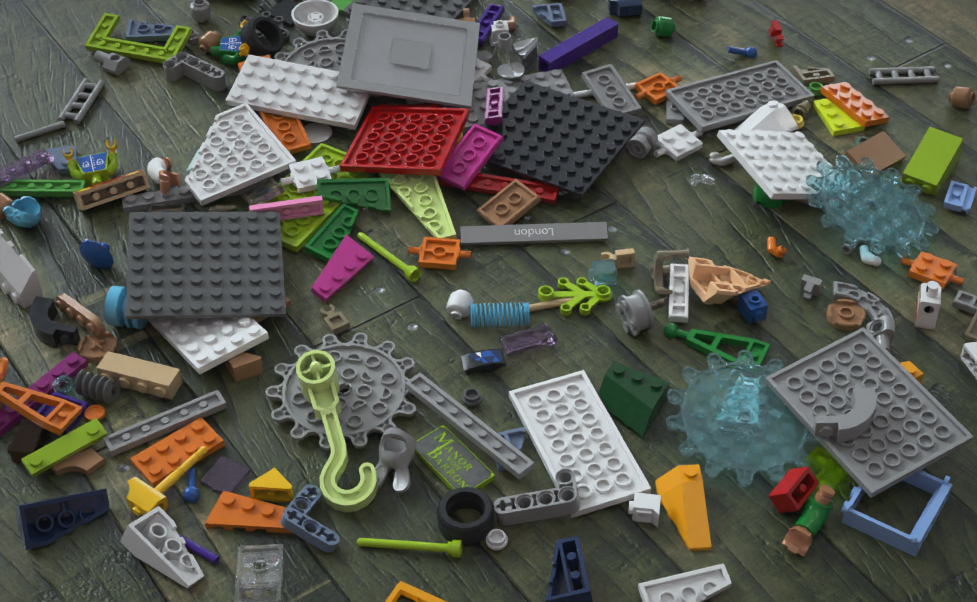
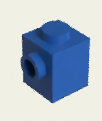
M758 290L740 295L738 309L748 324L766 319L768 304Z

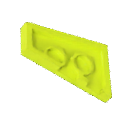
M828 98L813 101L814 109L832 136L865 130V127H862Z

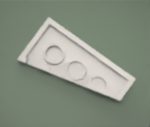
M723 563L639 583L638 590L643 602H703L730 588L732 582Z

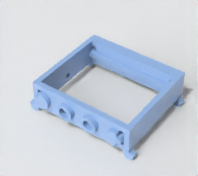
M920 470L902 480L933 494L910 535L854 510L865 493L860 486H854L849 497L851 498L850 501H845L841 509V513H843L842 523L916 557L949 498L953 485L948 483L951 477L946 475L945 479L942 480Z

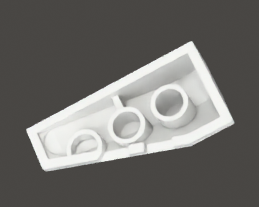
M158 506L130 523L120 542L135 557L188 589L203 579L204 574L194 556L187 551L185 547L186 542L177 533V526L174 520Z

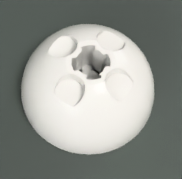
M307 0L296 5L291 12L295 26L302 33L309 36H316L319 30L330 32L336 25L339 14L337 6L327 0Z

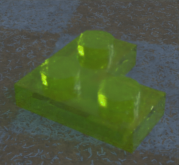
M817 446L805 458V463L819 472L815 476L819 481V485L815 489L816 491L819 490L821 485H827L835 491L850 476L834 457L820 446Z

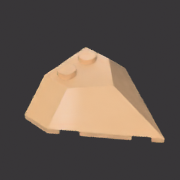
M689 257L688 260L690 286L702 302L708 305H713V303L722 304L735 296L771 283V280L765 278L762 280L754 277L753 274L726 265L716 266L709 259Z

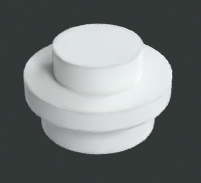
M493 529L486 536V545L492 550H501L508 543L507 535L500 529Z

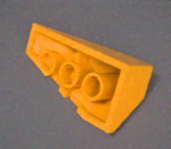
M678 465L655 480L657 495H661L660 504L665 507L669 519L673 520L678 528L677 532L689 551L711 550L712 546L700 465Z

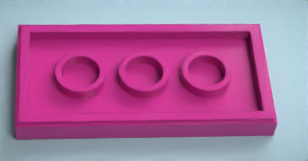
M474 123L454 148L442 175L436 177L465 191L503 142V136Z

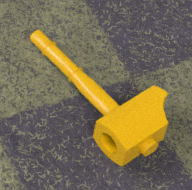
M202 446L155 488H152L137 477L128 480L129 493L126 499L132 512L137 516H143L158 506L165 512L169 505L167 497L163 494L181 476H184V473L195 463L200 461L208 453V449Z

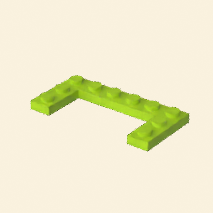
M104 13L86 42L85 48L89 51H101L107 54L115 53L124 57L164 63L175 54L182 52L192 34L191 27L176 25L164 47L110 38L120 18L119 15Z

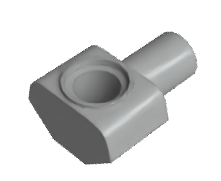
M96 51L94 54V61L103 64L102 68L104 71L117 76L130 66V59L115 53L107 54L101 51Z
M884 315L869 322L866 325V330L891 353L890 341L895 334L894 318Z

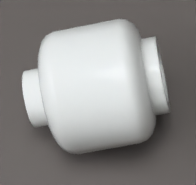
M457 290L450 294L446 309L454 319L466 318L470 315L471 303L473 304L474 300L469 292Z

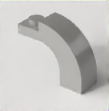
M853 388L851 397L852 410L847 414L840 416H815L813 425L814 436H836V442H845L862 435L869 428L873 420L876 406L875 388Z

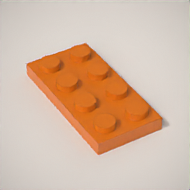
M842 82L821 86L820 93L862 127L888 123L890 117L882 109L876 107L872 101L862 96L859 91L852 88L849 83Z
M199 417L131 457L130 460L131 464L146 481L155 488L202 446L208 449V453L201 460L224 447L225 444L224 440L202 417Z

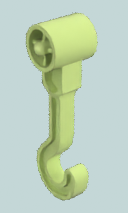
M311 350L304 353L298 359L296 373L304 398L312 404L315 418L321 420L324 424L331 449L330 457L319 477L320 489L326 503L335 510L342 512L358 511L368 506L375 498L378 490L376 470L373 464L363 463L359 468L360 482L355 488L344 490L337 486L338 480L344 473L348 463V451L338 419V415L342 412L338 398L340 383L332 356L326 351Z

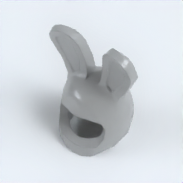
M399 428L386 429L382 435L379 445V462L375 466L378 488L383 485L390 470H395L393 488L397 493H403L409 489L411 484L408 466L414 457L416 441L411 435Z

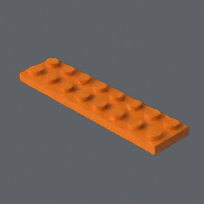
M270 55L262 56L271 59ZM245 61L238 63L239 71H241ZM258 111L261 120L291 155L312 149L299 118Z

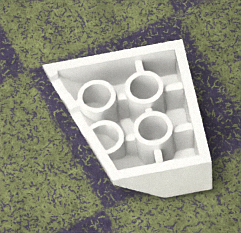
M0 229V288L4 294L11 296L15 304L19 303L25 309L32 304L36 296L43 297L39 279L34 267L22 254H18L11 241L6 242L4 232Z

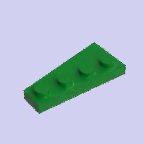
M389 178L317 179V196H322L323 200L391 213Z

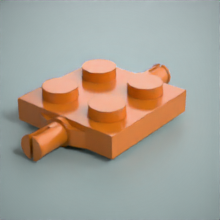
M661 72L635 83V89L639 93L635 94L634 97L637 101L647 98L654 105L662 103L667 98L665 96L666 90L678 87L676 83L681 82L682 77L677 75L670 78Z
M424 237L420 247H408V254L419 255L418 263L419 267L456 270L457 262L460 258L471 259V251L460 250V239Z
M921 251L915 260L903 256L900 264L911 267L908 277L924 283L935 281L943 290L951 282L962 286L965 280L954 275L957 264L933 256L930 253Z

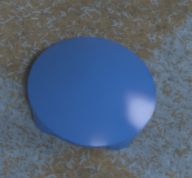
M85 239L81 243L79 248L80 254L88 264L101 269H110L113 266L114 260L109 251L110 246L107 243H98L89 239Z

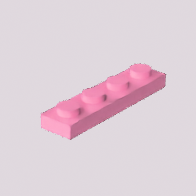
M322 196L249 206L250 212H280V220L324 214Z

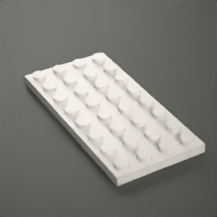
M248 55L226 98V105L237 107L247 103L252 110L355 130L371 93L336 88L339 71Z
M584 370L509 391V398L555 487V475L560 469L568 468L574 472L580 508L576 513L570 515L571 518L634 499L635 492L651 494L649 483Z

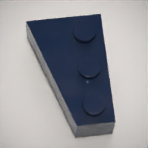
M579 536L556 540L552 574L549 578V590L545 602H593Z

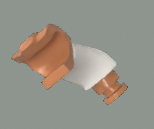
M156 157L147 166L149 177L160 185V192L166 195L170 186H181L180 174L167 171L173 165L168 157L163 159Z

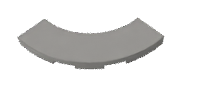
M833 281V299H848L857 302V305L860 308L861 306L864 308L872 321L884 315H889L893 318L890 310L874 294L869 291L866 293L857 289L858 286L849 283Z

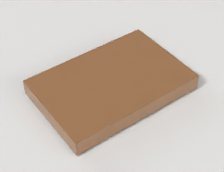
M884 131L847 150L845 153L867 180L904 160L906 157Z
M515 179L477 209V214L491 225H512L539 203L541 199L540 196Z

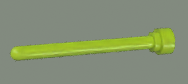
M359 232L357 234L358 239L404 272L405 278L409 281L415 282L420 278L421 270L416 266L406 265L364 233Z
M359 538L357 540V545L360 547L446 552L447 555H451L453 558H461L462 540L448 541V544Z

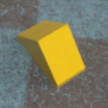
M276 468L271 469L249 483L250 496L253 499L292 502L294 499L292 485Z

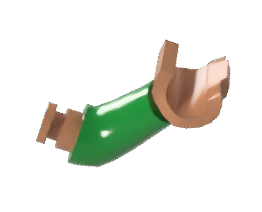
M821 485L817 493H812L809 496L801 516L794 527L789 529L781 543L788 547L790 552L805 556L812 544V537L821 529L829 516L832 507L831 497L835 495V491L831 487Z

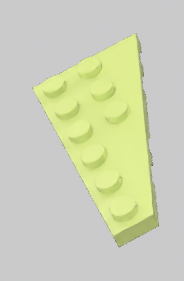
M379 173L381 178H389V187L434 238L457 239L436 176Z

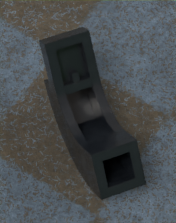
M36 296L29 311L36 337L45 345L57 348L59 343L78 346L81 339L76 326L53 322L58 314L54 299Z

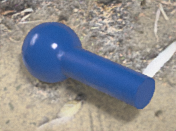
M728 46L727 53L745 55L748 58H755L757 56V50L754 47L742 49Z
M194 467L187 471V488L183 491V498L188 503H195L200 498V491L196 488V468Z

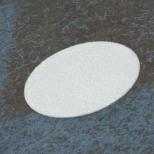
M311 123L303 127L310 143L326 141L332 135V129L323 123Z

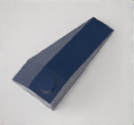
M106 488L14 505L18 529L26 550L49 545L110 510Z

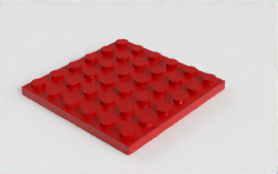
M372 106L340 164L341 172L441 176L469 118V109Z

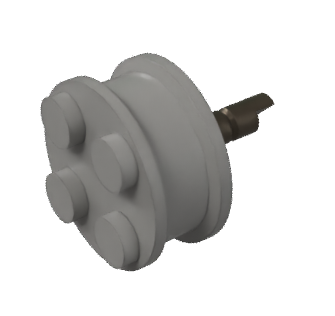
M637 289L633 291L632 295L627 297L625 295L619 296L615 309L618 315L621 316L624 331L626 333L630 332L632 336H637L644 329H654L653 310L665 306L669 303L668 297L649 303L644 293Z

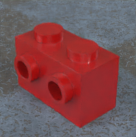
M809 466L790 469L768 497L779 513H792L800 509L819 485V481Z

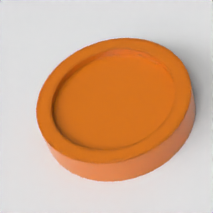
M96 404L89 406L85 410L84 415L89 422L95 418L101 421L105 417L106 412L103 406Z

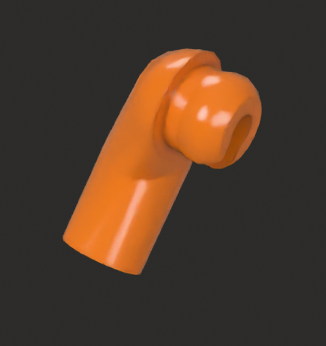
M775 237L767 239V251L776 258L784 257L787 252L786 248L782 249L781 245L777 247Z

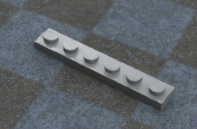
M215 390L103 437V440L113 457L186 426L199 417L204 418L226 409L227 404L219 390Z

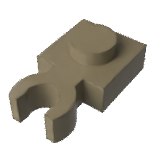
M332 304L329 305L328 312L324 311L323 308L320 309L324 324L332 334L335 335L350 328V322L341 311L335 313V307Z

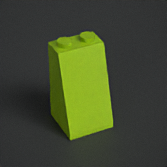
M929 127L903 172L902 184L936 196L960 160L963 138Z

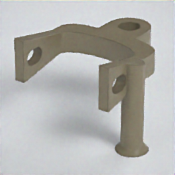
M688 248L686 250L657 251V254L654 255V264H651L650 275L654 279V289L657 294H673V290L666 289L663 286V277L670 276V272H668L670 267L669 265H663V260L673 258L689 259Z

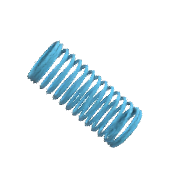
M510 302L509 312L507 303H505V310L503 303L500 305V310L499 303H497L496 314L494 303H492V310L490 303H488L487 312L486 304L484 303L483 317L481 303H479V311L477 304L471 303V327H475L477 321V327L479 328L480 316L482 328L484 327V316L486 327H488L489 319L490 327H492L493 314L495 327H497V316L499 327H501L502 316L503 326L505 327L506 311L508 327H510V315L512 327H514L515 314L516 326L518 327L519 309L521 327L523 326V315L525 317V326L529 327V303L523 302L521 310V303L519 302L517 310L516 303H514L512 308V303Z

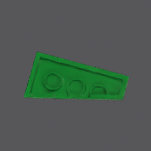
M343 203L305 245L304 251L328 263L345 235H350L359 210Z

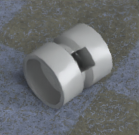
M641 127L627 143V149L634 157L644 158L658 142V136L652 128Z

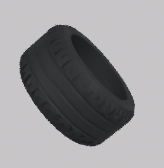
M266 16L253 17L243 25L240 32L241 43H246L249 46L250 55L260 57L270 55L272 58L281 51L284 44L281 29L272 19ZM255 29L266 37L268 46L258 39Z
M472 487L456 488L447 492L439 501L437 507L438 528L441 534L450 542L452 540H462V545L479 543V541L481 542L486 538L494 527L493 502L485 492ZM464 508L474 509L483 515L472 523H458L449 517L456 510Z

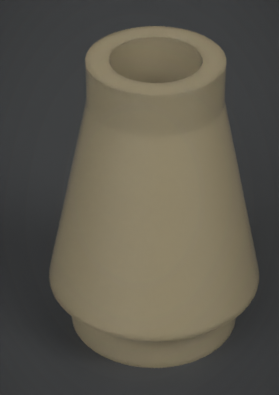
M804 100L792 108V115L797 114L802 116L803 120L806 119L811 107L810 102Z

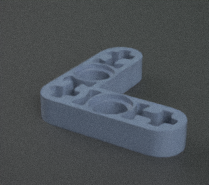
M308 484L302 488L284 510L280 523L284 528L325 552H333L336 550L340 538L337 533L308 516L318 504L322 494L320 488ZM296 505H303L306 509H300ZM309 527L313 529L315 532L310 533L305 528Z

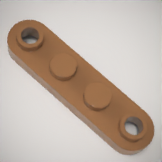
M66 293L56 297L57 301L55 304L59 311H64L70 319L76 320L81 327L87 328L92 335L99 336L105 332L102 321Z

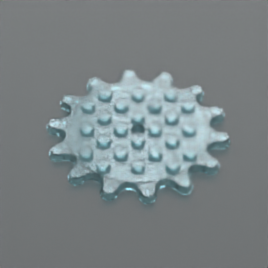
M837 155L836 167L824 161L817 162L816 170L822 177L807 176L806 184L818 192V194H810L808 196V204L812 207L820 208L826 213L821 217V224L824 227L840 228L844 232V242L848 245L861 241L870 247L871 253L875 256L882 255L885 252V248H890L899 257L906 258L911 254L908 245L925 251L930 247V242L923 234L933 236L939 232L938 226L926 219V216L935 214V207L919 201L917 196L921 194L922 189L916 184L906 185L899 181L900 173L895 168L890 167L886 171H880L868 157H863L861 164L856 165L851 163L846 156Z
M748 350L739 351L737 360L732 363L725 362L718 353H710L706 359L709 365L706 371H698L690 366L684 367L681 374L689 386L684 390L670 389L667 392L669 402L677 405L681 411L677 415L669 416L666 419V425L671 431H681L687 435L686 441L682 442L679 446L682 456L690 457L699 454L707 459L704 469L709 477H715L721 470L728 469L736 473L737 481L743 487L750 485L753 481L754 473L758 472L766 474L772 482L779 483L785 476L784 464L792 463L798 467L810 465L811 458L803 450L804 444L820 443L765 383V377L783 369L784 365L780 359L773 358L768 364L761 366L753 361V355ZM739 415H748L750 420L739 419Z

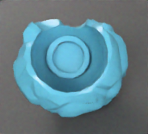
M30 196L16 199L13 201L12 206H6L3 209L7 216L6 219L19 227H35L42 215L41 206Z

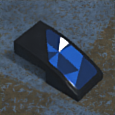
M502 349L481 350L461 356L466 375L484 368L489 373L506 366Z

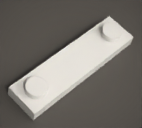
M670 264L669 289L673 290V294H669L668 322L688 323L689 265Z

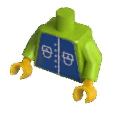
M115 139L113 146H109V142L106 140L105 144L110 153L108 151L76 157L75 160H73V149L69 147L70 154H65L63 149V157L68 160L67 165L71 176L76 180H86L87 187L110 180L111 176L118 169L117 153H115L118 145Z

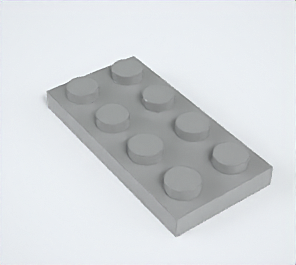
M612 64L582 72V79L601 106H606L628 115L641 112V106Z

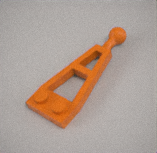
M7 382L0 383L1 402L40 427L55 434L61 435L81 414V406L65 399ZM9 394H12V395H15V396H19V397H21V398H20L19 400H17V399H15L14 397L10 396ZM32 400L56 408L45 418L26 405Z

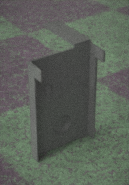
M536 42L522 57V65L525 69L524 75L539 61L537 45L541 46L542 43Z

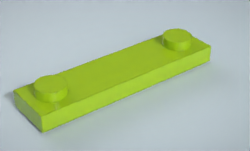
M95 418L21 460L32 478L108 435L98 419Z

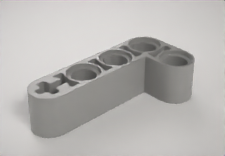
M179 52L163 63L167 81H177L181 77L186 76L215 91H222L227 87L223 70L189 53Z
M568 468L560 469L555 475L556 488L498 498L493 504L498 523L508 526L576 513L580 508V501L574 472Z

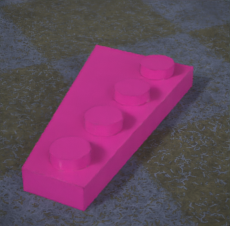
M346 234L312 286L311 292L326 303L373 261L374 256Z

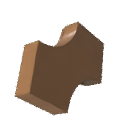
M90 448L71 456L50 469L57 476L67 472H81L89 475L104 465L105 462L97 452Z

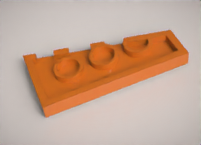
M227 491L222 492L205 522L206 529H214V527H224V530L245 528L246 531L266 529V532L294 534L280 523L286 507Z

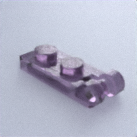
M543 324L499 337V343L506 356L545 344L554 345L558 340L556 335L552 333L549 324Z

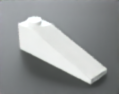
M770 101L767 105L760 107L735 130L791 132L798 129V125L785 105L777 101Z

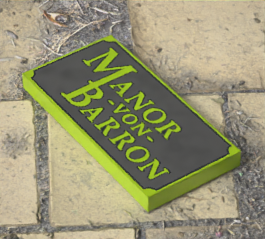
M444 425L416 441L415 454L450 490L460 487H472L480 490L495 480V474Z

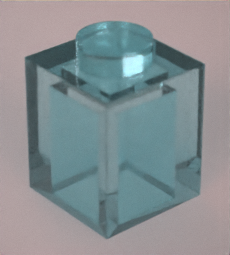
M614 260L591 261V269H588L589 281L592 280L593 285L596 287L599 285H616L617 269Z

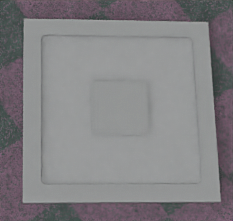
M353 3L336 88L471 109L480 23Z

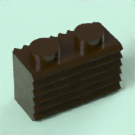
M21 419L20 424L15 427L13 441L8 443L7 451L14 463H22V458L44 447L50 431L29 419Z

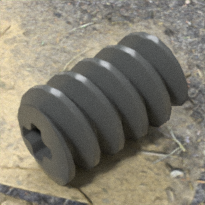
M82 369L75 379L74 386L78 395H84L106 404L114 403L119 397L121 384L120 382L115 383L113 378L101 377L100 374L94 375L93 372L87 373L86 370Z

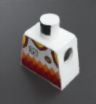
M935 281L922 283L916 299L915 327L935 330L941 305V286ZM926 306H930L929 313L924 311Z

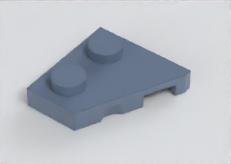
M562 3L532 5V12L550 27L567 26Z

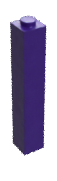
M608 17L539 55V69L543 72L563 69L617 38L619 24Z

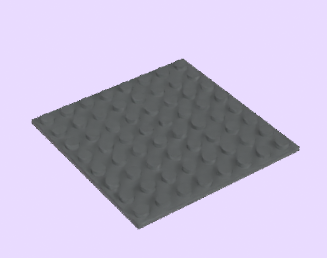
M130 212L126 319L286 317L280 212Z

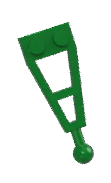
M668 323L663 328V333L667 338L680 337L686 339L687 345L737 370L756 376L771 345L753 338L692 329L690 332L678 329L674 323ZM697 339L707 340V341H713V342H712V344H711V346H710V345H708V344H706V343H704V342H701V341H699V340H697ZM721 343L747 347L740 360L718 350Z

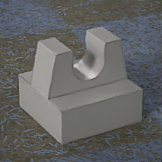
M804 274L801 280L800 291L805 292L803 299L810 301L813 295L819 297L822 280Z

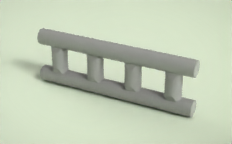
M934 66L873 68L868 70L869 75L876 76V78L872 79V85L939 82V76L931 75V73L935 72ZM915 73H924V76L916 77ZM891 74L892 78H883L882 75ZM899 74H908V77H899Z
M84 78L58 117V121L72 119L76 125H79L105 85V82L99 80L97 84L89 83L90 80ZM85 89L93 90L92 93H83ZM78 99H86L85 103H78L77 101ZM72 109H80L79 113H70Z

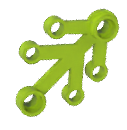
M584 277L578 278L576 285L569 282L567 278H559L557 287L561 290L568 289L570 291H554L552 287L546 285L541 286L538 290V298L541 302L572 297L570 301L563 303L560 307V313L564 316L570 315L572 308L585 298L591 299L587 303L580 305L579 313L584 316L589 315L591 308L599 302H607L612 298V292L608 286L599 285L596 287Z

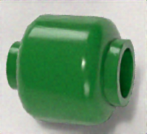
M657 16L651 23V31L657 37H670L676 29V25L671 17Z

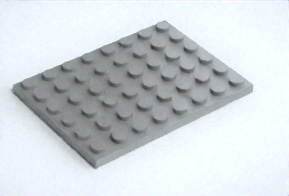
M864 327L765 377V383L813 436L815 416H840L847 414L852 410L851 397L853 388H875L876 406L873 420L869 428L862 435L845 442H836V436H814L870 498L973 441L974 436Z

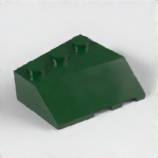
M614 361L604 376L598 396L609 415L620 419L626 428H632L637 432V436L643 439L668 399L669 382Z

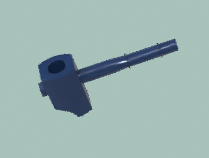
M608 0L610 15L630 16L642 14V0Z

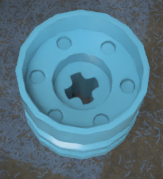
M114 285L110 287L104 305L106 323L120 327L126 324L129 328L143 329L148 319H126L125 317L127 287Z

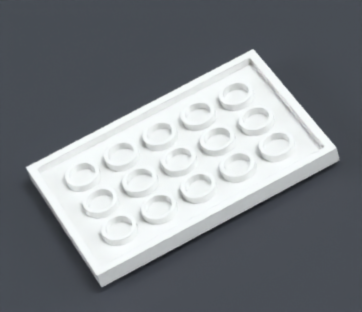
M252 317L148 319L153 327L199 374L269 339L268 332Z

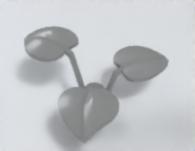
M502 32L498 35V42H496L493 54L488 51H477L476 58L489 64V62L494 60L499 47L502 52H506L507 64L498 67V75L505 79L520 78L524 75V66L519 62L510 63L509 51L511 50L514 54L518 53L519 56L523 57L538 42V39L535 37L513 44L511 34Z

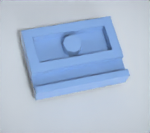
M951 180L943 207L961 212V210L966 211V214H969L977 187L970 188L967 184Z

